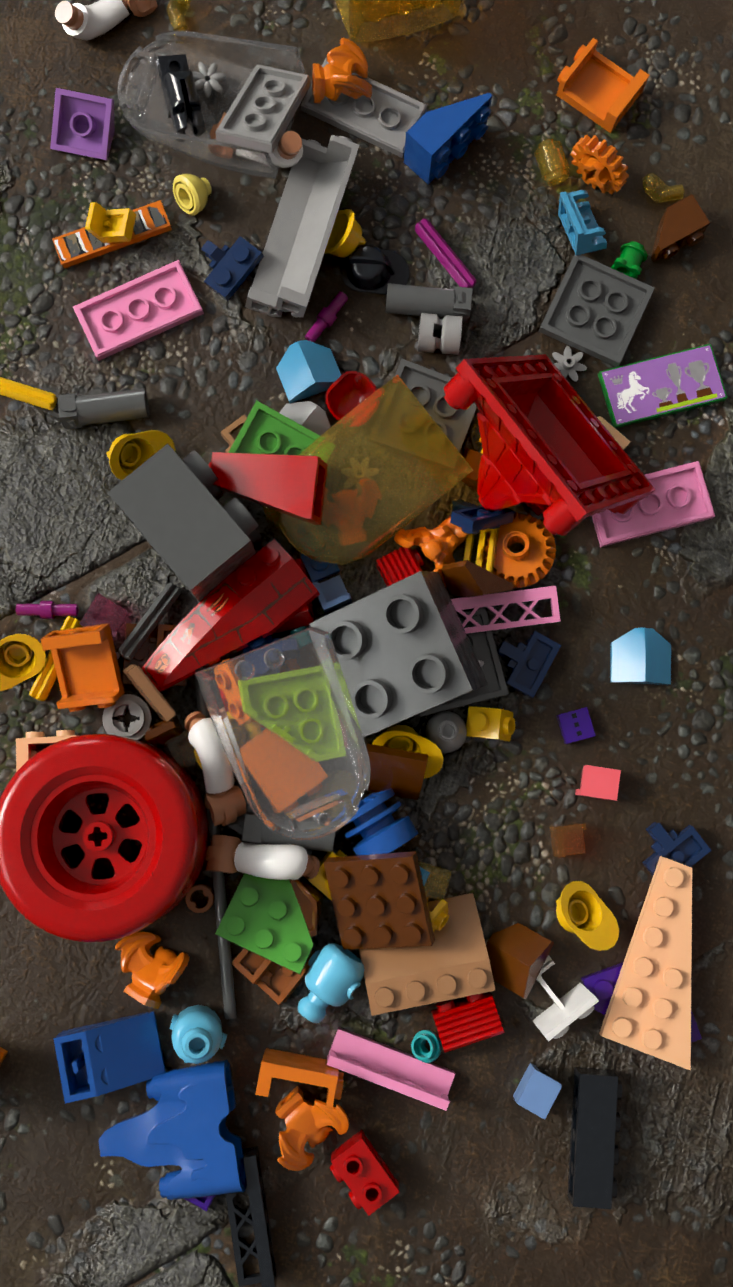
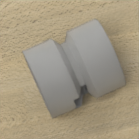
M421 313L417 351L434 353L436 349H440L442 354L458 355L461 341L462 316L445 315L443 319H439L437 314ZM433 330H441L440 338L433 337Z

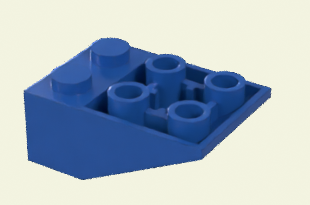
M486 93L426 112L406 132L404 163L427 184L435 177L437 179L441 178L447 171L449 164L455 158L457 160L460 159L467 151L468 145L474 139L479 140L485 134L488 128L487 120L491 113L490 105L493 95Z
M155 1011L64 1030L53 1038L65 1103L97 1097L150 1080L161 1073H166Z

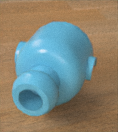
M335 943L324 946L321 951H316L308 962L310 968L305 975V983L310 993L299 1001L298 1012L315 1024L325 1018L328 1005L338 1007L344 1005L349 999L352 1000V994L357 987H360V982L364 977L365 969L361 960L348 949L343 950L341 945Z
M194 1005L187 1007L179 1015L174 1014L169 1028L172 1030V1044L178 1057L184 1060L185 1063L199 1064L206 1062L216 1054L219 1048L223 1049L227 1034L223 1033L221 1020L215 1011L207 1006Z

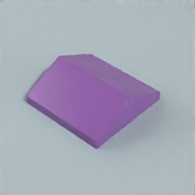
M56 88L50 149L108 160L115 132L114 99Z

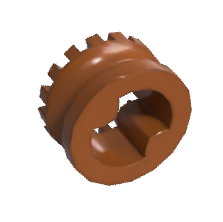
M203 884L192 887L186 895L188 908L195 913H204L209 910L214 904L212 888ZM196 890H203V895L208 896L209 900L206 906L198 907L197 902L192 901L193 893Z

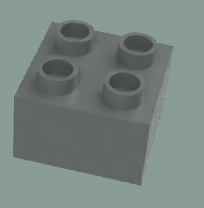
M166 444L107 493L192 595L200 602L226 577L256 554L254 547L263 538L256 530L259 526L254 518L235 497L223 507L219 504L218 500L225 494L222 490L212 485L218 478L195 450L181 459L171 446Z
M419 571L309 623L359 739L380 732L488 685L439 572Z

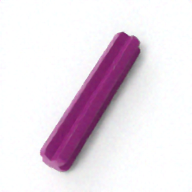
M424 218L415 225V232L459 287L473 288L477 282L475 277L430 221Z

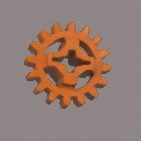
M585 135L584 138L581 137L573 146V151L570 155L574 159L571 162L578 167L576 172L583 175L581 177L582 180L588 185L592 183V188L596 189V187H599L602 193L608 191L610 194H613L615 191L618 192L627 182L626 179L629 177V174L625 171L628 169V166L621 163L624 159L623 156L616 155L618 152L616 148L612 145L607 146L605 139L599 142L596 135L592 138L589 135Z

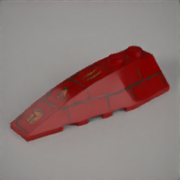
M273 539L204 597L166 637L141 669L158 691L161 692L194 675L195 670L206 664L211 666L221 661L220 657L235 649L238 652L248 647L247 643L260 636L265 638L273 634L319 596L320 593L295 560Z

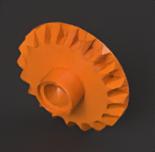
M516 512L513 523L501 525L499 528L493 574L514 584L513 588L528 587L539 582L548 574L553 566L556 555L555 540L552 533L545 528L540 519H536L530 514L523 515ZM491 532L486 533L482 568L486 569ZM514 543H520L525 547L519 553H513L509 550V547Z

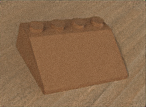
M473 893L444 898L448 902L449 919L440 931H434L435 941L432 946L359 949L361 962L365 969L364 978L372 1016L496 991ZM442 899L427 902L429 911L432 912Z

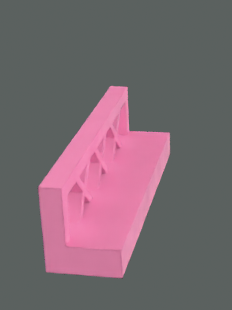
M556 586L451 599L455 610L466 618L462 623L463 628L469 621L475 625V627L464 628L466 634L561 622ZM550 599L552 617L541 618L532 611V608L539 600ZM532 601L529 607L525 606L522 603ZM516 603L525 612L518 621L511 622L502 615V612L509 604ZM503 605V606L500 608L499 611H497L496 609H494V608L492 607V606ZM486 607L495 616L488 625L481 626L472 619V616L479 608ZM473 609L469 615L462 610ZM528 614L535 618L524 620ZM498 618L506 622L494 624Z
M338 1027L327 1056V1065L447 1111L450 1102L448 1093L455 1076L453 1070L432 1062H422L414 1055Z

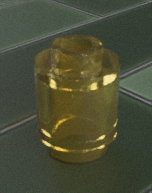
M552 138L542 141L534 152L542 179L547 182L548 186L559 185L570 177L568 173L570 167L562 143L554 141Z

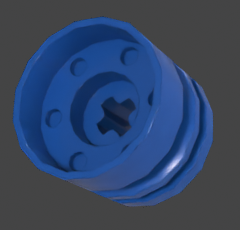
M392 788L377 793L374 792L349 807L344 815L337 820L340 827L351 821L355 824L356 827L344 834L346 838L361 834L363 840L353 848L356 855L390 853L419 834L409 816L394 820L392 814L401 807L400 801L389 807L385 805L384 801L395 795Z

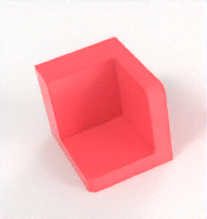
M584 765L580 789H576L575 795L617 801L621 770Z

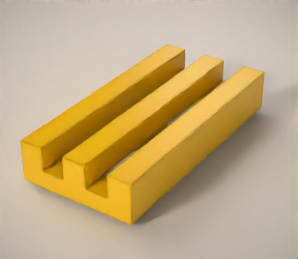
M499 528L480 530L475 564L482 567L486 533L491 532L486 570L493 573ZM469 534L466 538L463 561L469 560L471 562L475 534Z

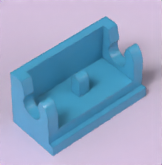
M586 190L560 193L558 215L575 255L607 248V241L603 238L606 232L604 228L598 226L590 209L589 201L576 204L577 200L589 197Z

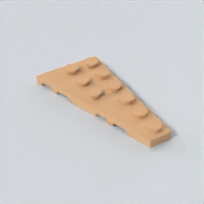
M660 856L599 1034L604 1038L691 1071L692 867Z

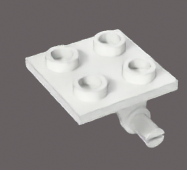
M549 955L536 980L541 984L554 1004L532 1020L548 1042L552 1038L558 1039L569 1030V1025L577 1018L583 1019L594 1010V1005L599 1002L596 996L581 983L558 999L541 976L542 973L555 965Z

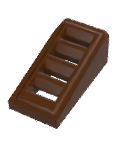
M176 715L169 721L163 720L149 727L144 736L147 742L155 747L164 748L182 739L185 736V731Z

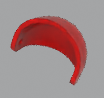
M348 371L343 373L328 388L326 404L331 414L339 422L351 427H358L367 423L375 415L380 406V396L375 384L366 375L357 371Z

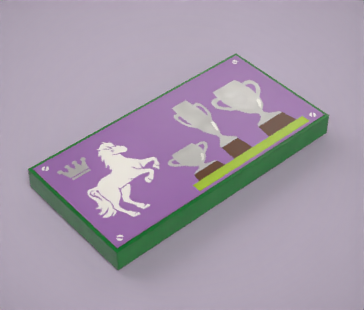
M711 344L603 370L598 373L611 422L615 429L723 402L727 399Z

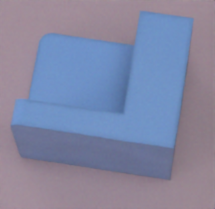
M340 575L322 583H318V581L312 583L320 593L317 599L324 615L352 604L350 593L347 592Z
M530 1063L513 1097L518 1105L545 1120L562 1085L540 1072L535 1065Z

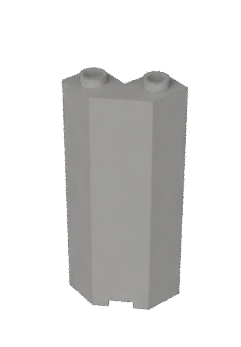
M331 135L328 148L321 146L315 140L302 139L303 155L299 162L291 167L263 251L264 257L259 263L252 287H250L247 296L246 308L271 317H281L282 312H291L293 317L304 316L359 148L358 144L353 143L347 137Z

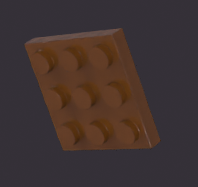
M416 851L328 857L324 861L343 950L433 945L435 937Z

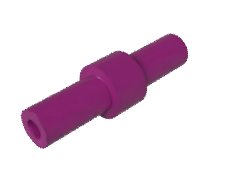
M339 291L328 307H323L316 316L317 321L305 335L308 341L315 343L325 328L332 326L337 319L336 314L348 300L345 293Z
M40 601V604H16L17 616H40L41 619H54L55 616H78L79 614L78 604H55L54 601Z

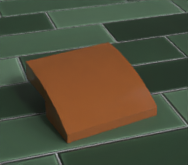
M244 948L231 964L250 982L257 984L278 1005L283 1006L305 978L310 968L308 965L309 959L316 951L312 949L301 975Z

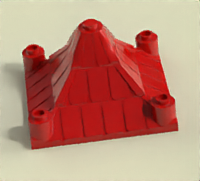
M546 354L464 359L456 367L457 374L444 386V398L452 408L467 410L475 403L479 410L477 420L483 455L481 456L478 471L477 494L480 504L489 511L498 512L524 502L550 505L543 512L545 528L553 535L566 536L586 517L606 510L625 514L640 500L647 498L656 490Z

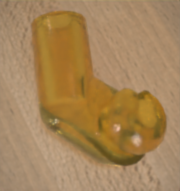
M649 173L643 178V189L657 203L680 200L684 197L682 184L667 186L654 173Z

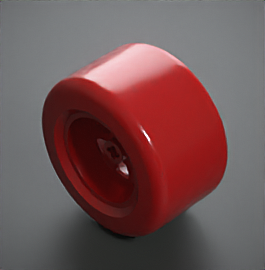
M85 734L56 742L25 762L11 778L0 797V885L14 907L26 919L44 931L64 939L89 943L106 942L130 936L143 930L181 902L194 885L204 864L209 834L207 812L199 789L188 772L174 758L155 746L142 741L109 734ZM96 793H106L108 795L109 802L105 813L93 814L87 803L89 795ZM130 804L140 820L136 825L123 828L117 820V814L124 805ZM69 810L74 811L82 819V825L77 833L63 832L64 821ZM100 830L103 833H107V839L102 840V842L99 839L95 840L94 837L95 833L100 832ZM124 839L138 840L142 844L139 855L134 862H129L119 852ZM78 844L84 851L85 857L78 867L74 868L68 860L64 848ZM97 859H110L115 870L112 878L95 879L93 877L94 864Z

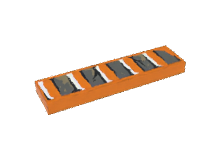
M161 200L132 210L136 213V219L130 242L102 243L89 233L85 227L52 238L63 268H68L171 231L172 228Z

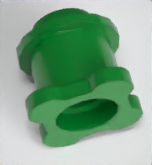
M631 241L621 245V254L619 258H616L611 268L637 279L638 275L642 272L640 266L642 262L647 260L648 254L642 244Z

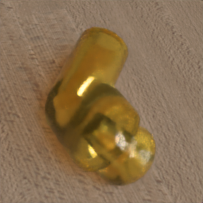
M170 0L167 5V14L177 35H182L188 30L184 15L190 7L191 0Z

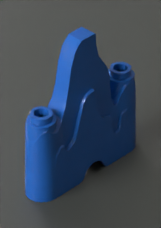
M228 1060L175 1069L147 1080V1096L149 1099L154 1098L158 1101L157 1105L139 1115L120 1121L108 1128L99 1138L101 1157H124L140 1166L146 1167L181 1166L182 1169L166 1173L165 1177L160 1178L159 1190L162 1198L167 1197L168 1200L244 1192L246 1190L247 1181L242 1141L238 1135L231 1133L226 1126L227 1115L236 1107L232 1072Z

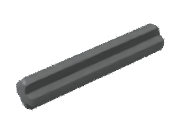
M172 583L166 585L118 649V653L123 658L129 661L132 660L181 594V590Z

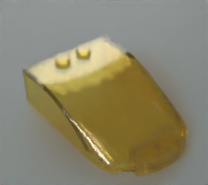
M397 374L299 454L301 456H319L328 464L321 525H313L279 511H276V515L288 541L305 556L318 562L337 563L338 565L353 563L375 551L470 474L473 469Z

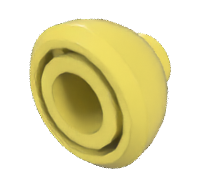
M192 174L176 176L173 181V194L177 204L189 215L195 216L200 213L206 206L208 195L212 192L209 181L206 178L200 179Z

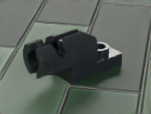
M186 54L157 56L156 63L168 118H172L177 136L181 139L186 138L185 130L188 127L187 123L191 125L194 138L201 136L206 128L192 71H189Z

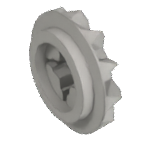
M131 694L122 695L115 705L105 708L102 717L103 726L107 734L133 740H140L145 735L152 720L149 706L145 701ZM127 706H129L131 715L140 718L135 720V722H130L128 732L124 722L115 720V717L126 714Z

